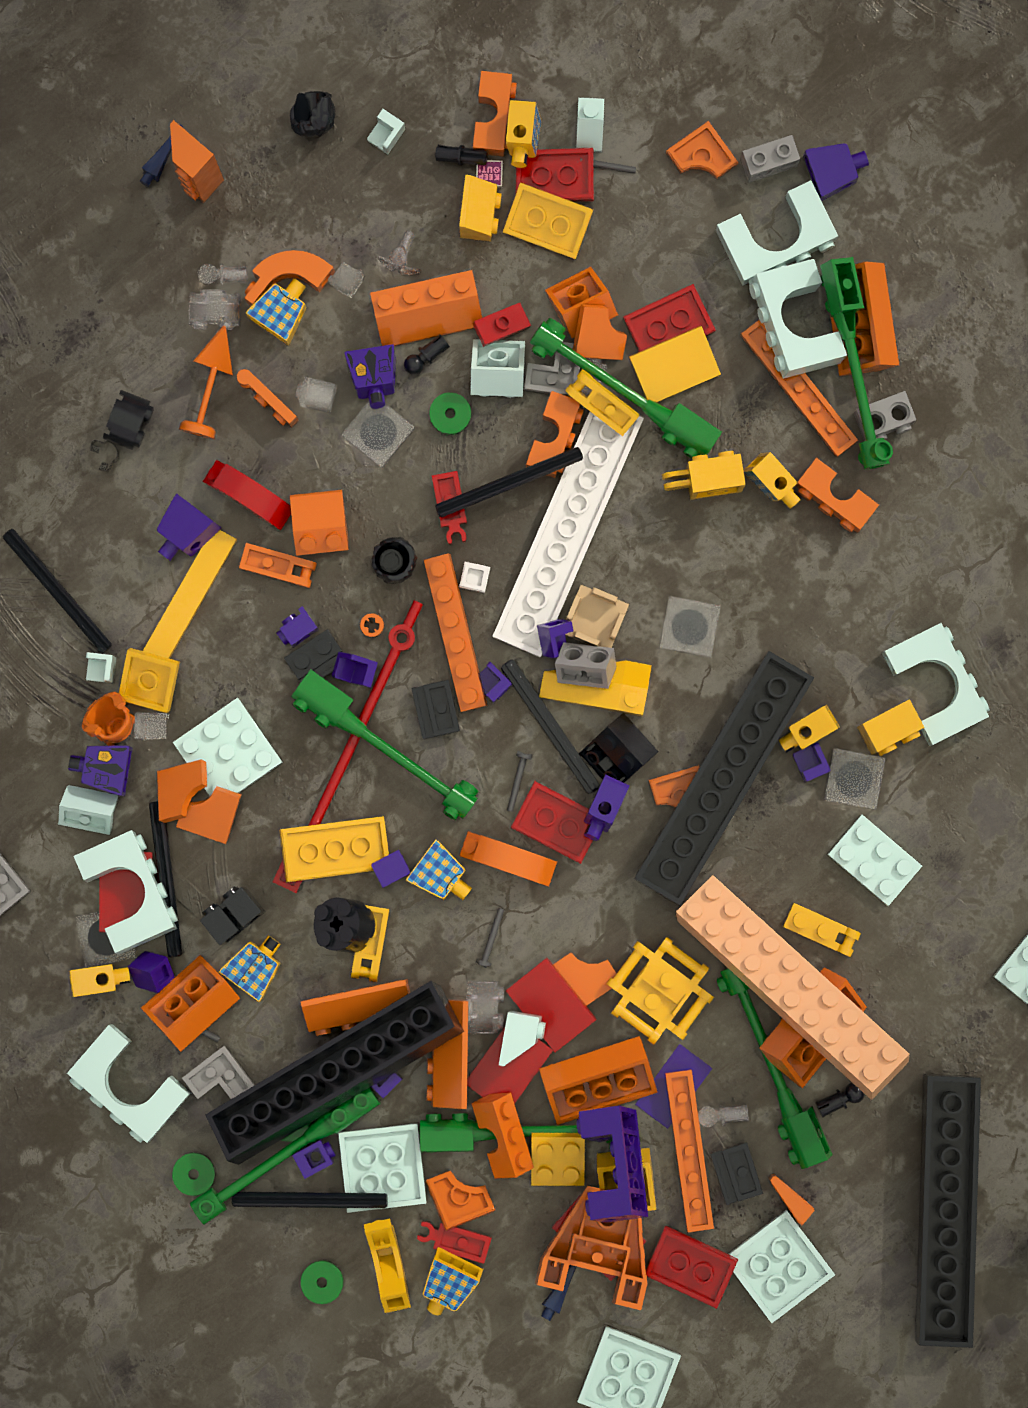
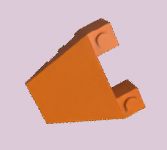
M587 1186L541 1256L535 1284L563 1291L569 1265L618 1276L612 1303L641 1310L647 1287L642 1219L615 1222L590 1220V1216L587 1215L585 1202L588 1200L587 1193L604 1191V1189Z

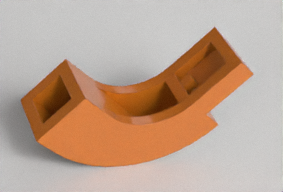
M292 250L273 254L261 261L252 270L254 277L258 281H252L245 290V300L247 304L252 306L273 284L284 279L293 278L304 281L320 293L335 273L334 267L322 258L304 251Z
M469 831L460 853V857L548 887L557 861Z

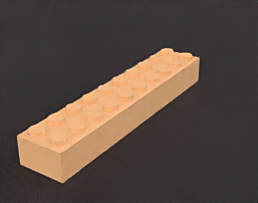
M712 875L676 911L677 922L871 1100L909 1062L910 1054L715 876Z

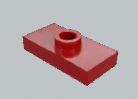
M521 303L507 307L472 323L483 347L524 331L531 326Z

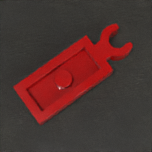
M457 471L432 475L437 504L461 494ZM464 509L444 517H439L441 528L449 527L446 535L449 545H452L451 537L455 533H459L462 537V542H466V533L460 528V524L467 523Z
M428 1221L421 1222V1226L429 1229V1234L427 1236L418 1235L417 1239L419 1241L428 1242L433 1240L435 1241L433 1249L437 1250L440 1247L456 1256L485 1263L492 1237L460 1227H454L445 1231L442 1222L439 1229L434 1228L433 1224Z

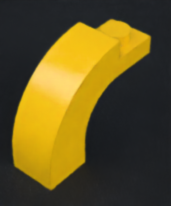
M376 1220L372 1223L364 1224L384 1312L388 1313L411 1308L400 1249L391 1220Z

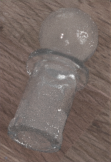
M205 264L199 268L198 278L205 284H212L217 279H220L221 285H224V282L247 283L248 270L247 266H224V264H220V269H216L211 264Z
M747 1104L730 1107L720 1105V1110L706 1106L698 1112L699 1123L704 1127L714 1126L717 1121H721L722 1126L730 1122L749 1121Z

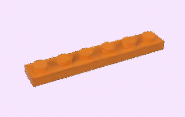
M758 320L742 332L740 336L836 457L840 456L853 446L858 439L806 373L782 378L781 372L777 371L774 364L775 354L773 348L769 347L766 341L767 331L765 325Z
M448 553L425 559L424 564L460 711L466 712L488 706L451 554Z
M692 1070L665 1073L687 1232L714 1229Z

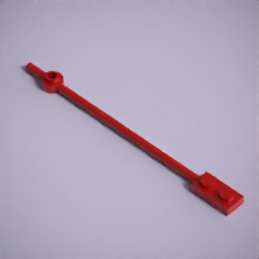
M414 600L403 624L394 626L389 632V642L392 648L359 716V719L366 726L401 651L409 650L415 642L412 627L423 606L420 602ZM405 634L407 636L406 642L399 643L397 641L398 635ZM353 734L350 735L308 826L321 824L361 737ZM282 860L273 883L297 893L303 880L286 882Z

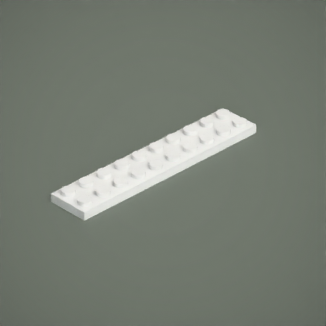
M589 412L574 447L580 448L583 460L565 468L492 636L493 638L541 658L542 650L537 625L558 619L644 420L643 417L639 416L627 432L621 436L597 416Z

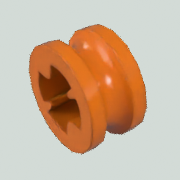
M367 614L361 619L360 628L366 636L376 637L383 631L384 622L379 615ZM369 618H375V622L379 624V629H374V633H370L369 628L365 627V622H370Z

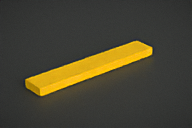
M219 530L201 548L143 652L170 659L236 544V538Z

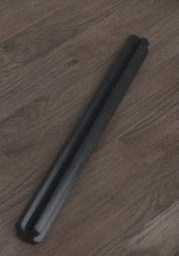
M579 447L573 448L438 503L435 506L439 517L447 516L582 461L583 454Z
M14 529L8 530L3 535V539L95 647L101 653L110 649L112 643L18 533Z
M515 660L507 661L502 665V671L586 793L591 794L596 791L600 784Z
M158 801L149 803L158 883L162 882L168 897L164 898L167 907L172 906L178 918L167 825L159 821ZM178 921L174 922L177 929L165 934L168 957H179L182 955Z
M238 1192L232 1196V1206L386 1208L388 1206V1195L386 1193Z

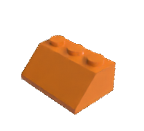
M199 955L171 980L168 985L143 1005L141 1009L181 1052L235 1004L240 997L227 981Z

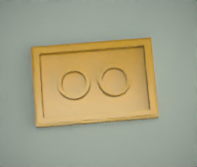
M520 183L503 233L576 259L594 209Z
M698 326L629 356L645 398L654 402L661 401L721 375L702 326Z

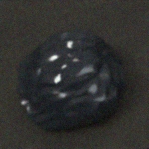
M323 91L297 94L295 104L290 110L291 129L294 133L310 138L314 136L321 137L330 131L334 126L335 106L331 100L332 94Z
M391 537L382 540L379 545L374 547L371 565L377 577L383 579L385 583H402L412 576V572L416 567L417 556L407 540L402 537Z

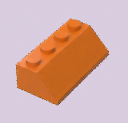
M173 120L170 124L172 160L176 167L175 173L179 176L178 179L184 188L183 191L194 201L198 198L204 203L224 181L214 154Z
M876 262L855 264L864 305L863 309L855 312V343L862 373L876 372L899 366L884 263ZM831 317L833 333L838 332L835 321ZM848 356L838 364L839 376L852 375Z
M472 270L370 293L382 346L392 344L399 346L434 338L439 334L443 336L475 329L472 323L482 318Z
M824 967L820 973L864 1012L867 1007L848 980ZM783 1018L759 1048L775 1067L801 1088L807 1084L826 1060L819 1051Z
M408 979L301 1001L308 1031H315L316 1036L331 1033L332 1027L341 1026L342 1030L357 1025L356 1022L364 1021L409 994Z
M448 999L464 1032L432 1050V1058H427V1074H431V1085L426 1087V1100L431 1101L432 1107L467 1109L468 1001Z
M640 1036L539 1068L557 1125L578 1119L579 1111L618 1106L658 1093Z

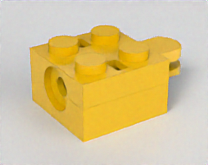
M734 451L720 452L718 457L708 458V455L694 456L692 461L688 462L686 470L662 474L663 480L687 478V480L669 482L663 486L665 491L689 488L690 500L739 493L745 487L741 454L734 455Z

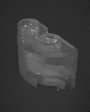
M214 289L201 290V293L190 292L189 325H192L194 329H208V324H218L219 329L224 325L226 330H232L234 326H241V295L239 293L226 294V290Z
M467 981L468 1034H498V1029H503L504 1013H498V1003H504V987H499V981Z

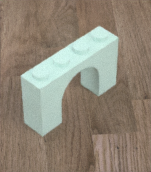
M812 181L804 183L788 191L785 198L799 226L798 240L786 250L769 251L760 247L752 238L741 214L717 225L716 233L742 286L748 283L751 284L752 279L757 273L784 267L794 261L797 263L806 261L811 258V253L817 250L823 253L835 246L834 242H836L838 234Z
M814 259L757 273L749 285L750 294L753 299H756L759 307V320L761 323H764L767 331V344L773 348L775 354V367L778 372H781L783 379L840 364L847 356L839 331L815 338H802L789 331L782 320L781 307L785 300L815 292L822 284Z
M942 623L882 653L893 676L920 663L934 662L945 667L953 677L955 693L951 703L941 712L921 721L925 727L921 731L929 746L988 718L987 712L990 711L984 697L979 698L975 690L978 687L975 678L971 673L967 674L963 667L966 662L960 650L955 651L951 643L954 640L952 633L947 626L943 627Z
M132 830L74 856L83 880L86 882L95 880L115 870L123 869L135 872L144 884L145 899L139 911L130 918L105 928L114 952L118 955L177 929L174 922L178 921L173 907L168 908L164 898L168 897L162 882L157 884L154 877L157 869L151 858L147 860L143 850L147 849L142 835H136Z
M110 1024L67 1073L71 1077L69 1081L80 1091L83 1088L91 1094L89 1099L98 1107L102 1108L104 1105L111 1111L109 1116L119 1125L126 1124L131 1129L129 1133L140 1143L143 1140L148 1143L189 1097L191 1092L173 1076H170L155 1094L143 1104L130 1105L117 1099L109 1086V1071L115 1060L132 1041L113 1024Z

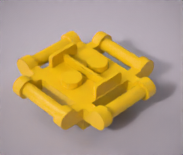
M669 937L663 940L655 953L637 941L633 946L634 951L618 973L606 983L623 996L611 1014L616 1018L621 1017L647 1036V1040L653 1045L666 1028L684 1040L687 1036L686 1031L707 1002L710 1004L714 999L711 994L698 986V983L705 976L709 967L704 963L702 965L684 953L672 944L673 940ZM665 952L695 973L691 980L661 959ZM644 955L649 959L629 988L626 989L622 986L623 982ZM694 992L699 997L678 1026L671 1022L690 994ZM629 1001L658 1021L657 1027L655 1029L626 1009L625 1007Z

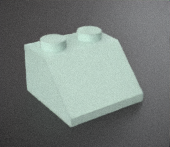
M473 339L471 395L483 397H523L525 341L499 340L483 347L480 339Z
M515 1011L508 1012L499 1060L500 1066H505L535 1045L538 1039L544 1037L546 1023L541 1022L542 1016Z

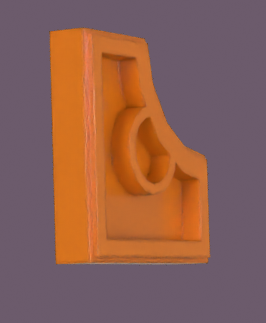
M709 121L666 150V154L680 173L690 169H701L711 173L718 179L739 163Z
M581 304L573 350L584 358L623 360L627 335L624 332L615 330L611 326L608 318V308L603 305Z
M200 759L157 771L159 821L167 823L186 817L187 807L192 797L199 790L207 787L206 761Z
M699 765L648 780L655 804L676 807L699 769Z
M216 786L212 795L207 799L189 803L186 817L178 819L176 827L226 844L242 794Z
M569 953L553 964L586 1006L612 989L606 983L617 974L608 960L598 964H588L578 960L572 953Z
M451 1170L426 1180V1185L445 1231L495 1211L485 1185L479 1187L464 1185L455 1178Z

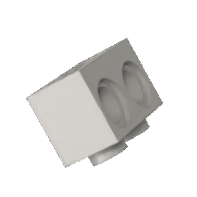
M792 135L744 150L740 158L748 183L796 168L800 162Z
M905 391L869 404L872 418H876L880 422V428L875 430L876 439H887L886 434L894 431L897 434L907 432L912 429L911 425L916 421ZM858 408L855 410L854 416L859 426L864 441H866L861 415ZM893 409L902 410L905 416L904 419L901 421L895 420L892 417L891 411Z
M563 642L559 657H557L555 662L557 682L608 689L616 670L614 648Z

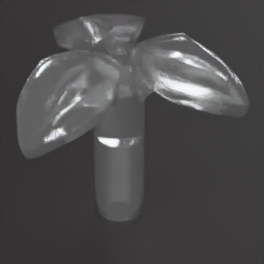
M406 231L400 246L392 251L389 260L378 256L380 263L390 271L398 269V272L402 275L419 274L421 270L406 266L407 254L415 234L411 231Z

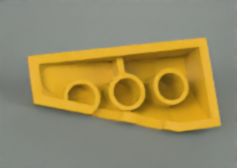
M626 660L616 662V670L608 689L558 683L556 670L544 671L539 697L642 717L652 665Z

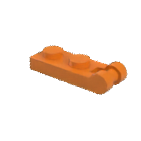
M243 369L238 372L237 380L240 386L244 389L253 390L256 393L253 398L263 408L268 405L274 411L272 416L282 426L287 423L292 428L299 421L297 416L249 370Z
M246 543L239 569L310 588L312 582L310 576L312 571H315L317 563ZM295 566L302 567L300 577L292 575Z

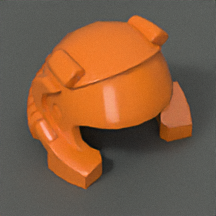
M111 692L95 700L87 708L88 711L83 718L81 727L90 737H97L100 741H104L107 746H114L115 743L125 740L130 735L133 724L136 722V717L130 714V710L125 707V698L119 692Z

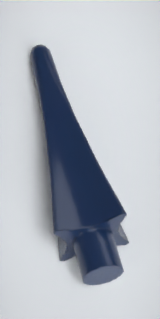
M171 136L142 167L144 175L140 182L143 185L149 187L153 179L156 182L159 181L172 150Z
M569 1266L564 1290L553 1289L542 1303V1305L546 1306L541 1315L543 1318L551 1321L555 1312L560 1314L565 1295L577 1266Z

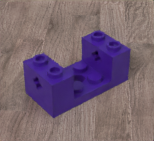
M613 1106L579 1111L577 1130L581 1135V1139L596 1142L611 1141L610 1151L611 1155L615 1157L616 1166L613 1170V1178L615 1184H618V1189L587 1193L588 1200L585 1202L587 1215L590 1216V1220L615 1222L648 1217L636 1110L623 1106Z

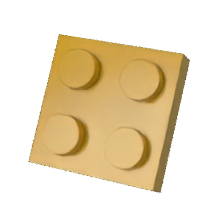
M133 648L128 649L119 693L128 703L168 713L171 709L180 661Z
M532 1133L531 1159L534 1168L531 1169V1186H584L585 1139H581L579 1133Z

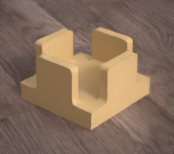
M581 585L566 620L572 621L574 632L567 633L565 636L587 645L612 648L629 604L593 587L591 589Z

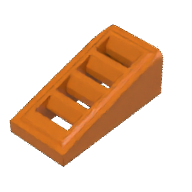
M771 1174L768 1177L770 1183L796 1221L802 1226L815 1211L814 1207L775 1174Z

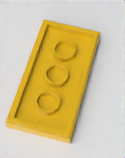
M384 816L279 830L286 882L374 871L371 866L372 863L389 855Z

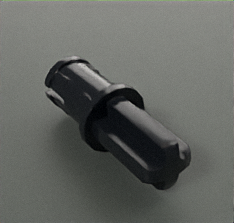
M438 144L435 158L438 162L458 163L459 166H462L464 163L486 165L488 153L485 150L465 148L464 145L452 147Z

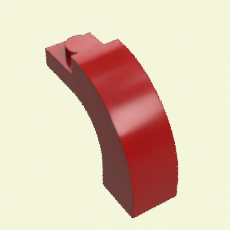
M218 460L215 461L202 481L280 531L291 515V505L245 474Z

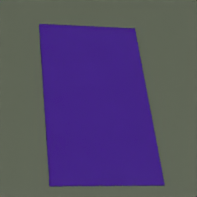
M679 1044L654 1078L658 1093L639 1098L635 1105L668 1129L672 1121L665 1073L691 1069L694 1090L696 1092L712 1068Z

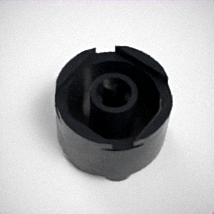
M121 390L119 395L123 399L122 401L116 399L106 425L110 433L109 435L104 433L103 439L133 450L134 446L140 448L145 435L141 428L144 422H150L154 407L150 406L151 401Z
M339 897L331 898L318 905L314 911L313 926L316 940L320 946L326 949L347 953L359 952L367 946L365 944L374 935V915L360 901Z

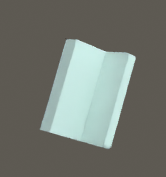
M68 785L59 805L58 825L110 835L113 824V812L118 801V795Z

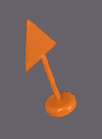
M224 325L194 359V362L211 368L197 421L184 420L179 426L181 431L209 439H214L216 432L214 428L204 425L203 420L216 372L218 370L233 375L227 331Z

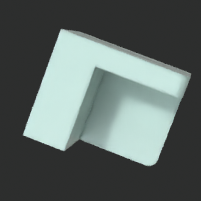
M382 109L377 116L378 123L367 137V140L388 155L405 131V124Z
M86 652V658L88 659L86 680L113 684L116 657Z

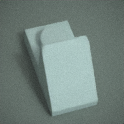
M578 98L576 148H593L594 152H602L604 99Z

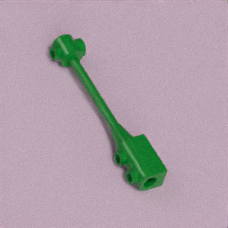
M853 257L831 259L820 265L822 273L820 276L822 280L821 285L825 288L827 296L825 308L834 319L841 338L845 342L866 441L859 443L860 453L858 460L863 465L864 470L876 469L890 464L889 459L892 457L893 448L884 438L876 439L855 343V312L864 308Z
M548 318L546 322L543 321L529 342L533 345L531 351L535 355L544 359L546 355L552 357L555 352H558L642 408V411L664 433L661 438L672 446H675L678 442L686 447L683 453L689 458L707 455L722 431L680 403L674 405L672 410L650 399L647 400L562 343L566 336L564 335L566 328L559 322Z
M311 669L291 697L295 700L292 705L302 713L310 710L317 715L314 721L325 729L331 725L363 738L445 797L442 805L445 806L443 813L452 820H456L458 816L464 819L477 801L476 795L479 791L472 784L461 780L459 784L456 783L451 789L368 730L367 726L348 709L353 699Z
M726 968L720 971L721 977L717 978L719 989L722 993L728 991L730 996L738 994L758 1045L761 1047L767 1036L748 993L750 988L730 969ZM762 1052L777 1088V1097L782 1116V1124L778 1125V1131L782 1140L789 1139L793 1148L788 1150L791 1163L793 1165L799 1164L801 1169L827 1161L833 1154L813 1106L805 1109L801 1108L794 1094L787 1087L781 1071Z
M371 1087L317 1118L302 1136L219 1193L214 1188H210L191 1201L190 1206L202 1224H207L227 1210L224 1201L307 1144L314 1143L335 1133L338 1134L380 1105L381 1101Z
M465 1113L452 1114V1119L443 1120L442 1114H426V1120H420V1152H474V1142L496 1140L492 1131L487 1128H479L477 1121L468 1119V1114ZM577 1125L521 1126L524 1137H532V1133H578Z

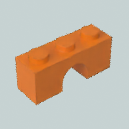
M481 71L479 103L493 106L497 111V115L490 122H475L473 149L485 150L491 156L504 157L505 149H508L506 134L510 98L515 99L517 83L512 82V74Z
M551 391L543 414V420L553 423L558 428L559 434L550 443L534 440L526 468L565 452L566 447L571 449L576 435L571 433L574 423L580 424L584 409L580 408L581 404L571 397ZM564 468L547 474V476L556 478L557 472L563 473Z
M816 458L795 485L799 489L797 492L806 500L810 501L813 499L820 504L818 508L824 514L830 517L833 514L840 519L839 524L849 532L854 530L858 533L879 504L859 489L848 500L836 499L830 491V484L837 473Z
M489 1094L471 1103L478 1127L487 1128L492 1131L498 1142V1148L487 1153L494 1178H516L533 1169L534 1166L512 1094Z

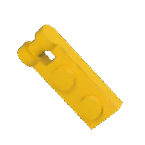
M581 370L577 375L578 379L574 384L570 383L565 391L623 436L637 420L639 413L597 382L587 371ZM585 386L591 389L587 396L581 391Z
M796 903L792 904L783 925L788 930L848 957H851L854 951L852 947L855 940H859L861 935L856 930ZM838 933L846 935L842 944L835 942Z
M365 905L374 915L375 932L373 937L369 938L365 944L367 946L363 950L355 952L351 978L359 979V977L369 978V981L377 982L390 909ZM362 958L372 960L371 968L361 966Z

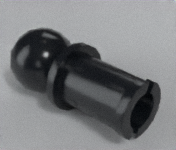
M439 334L427 345L418 348L420 354L407 356L404 361L406 372L411 375L421 373L426 361L431 365L432 360L450 348L446 340Z
M850 1083L846 1086L843 1093H840L839 1089H837L835 1094L817 1101L815 1104L818 1110L821 1109L820 1114L823 1118L843 1107L847 1109V1102H861L865 1094L853 1083Z

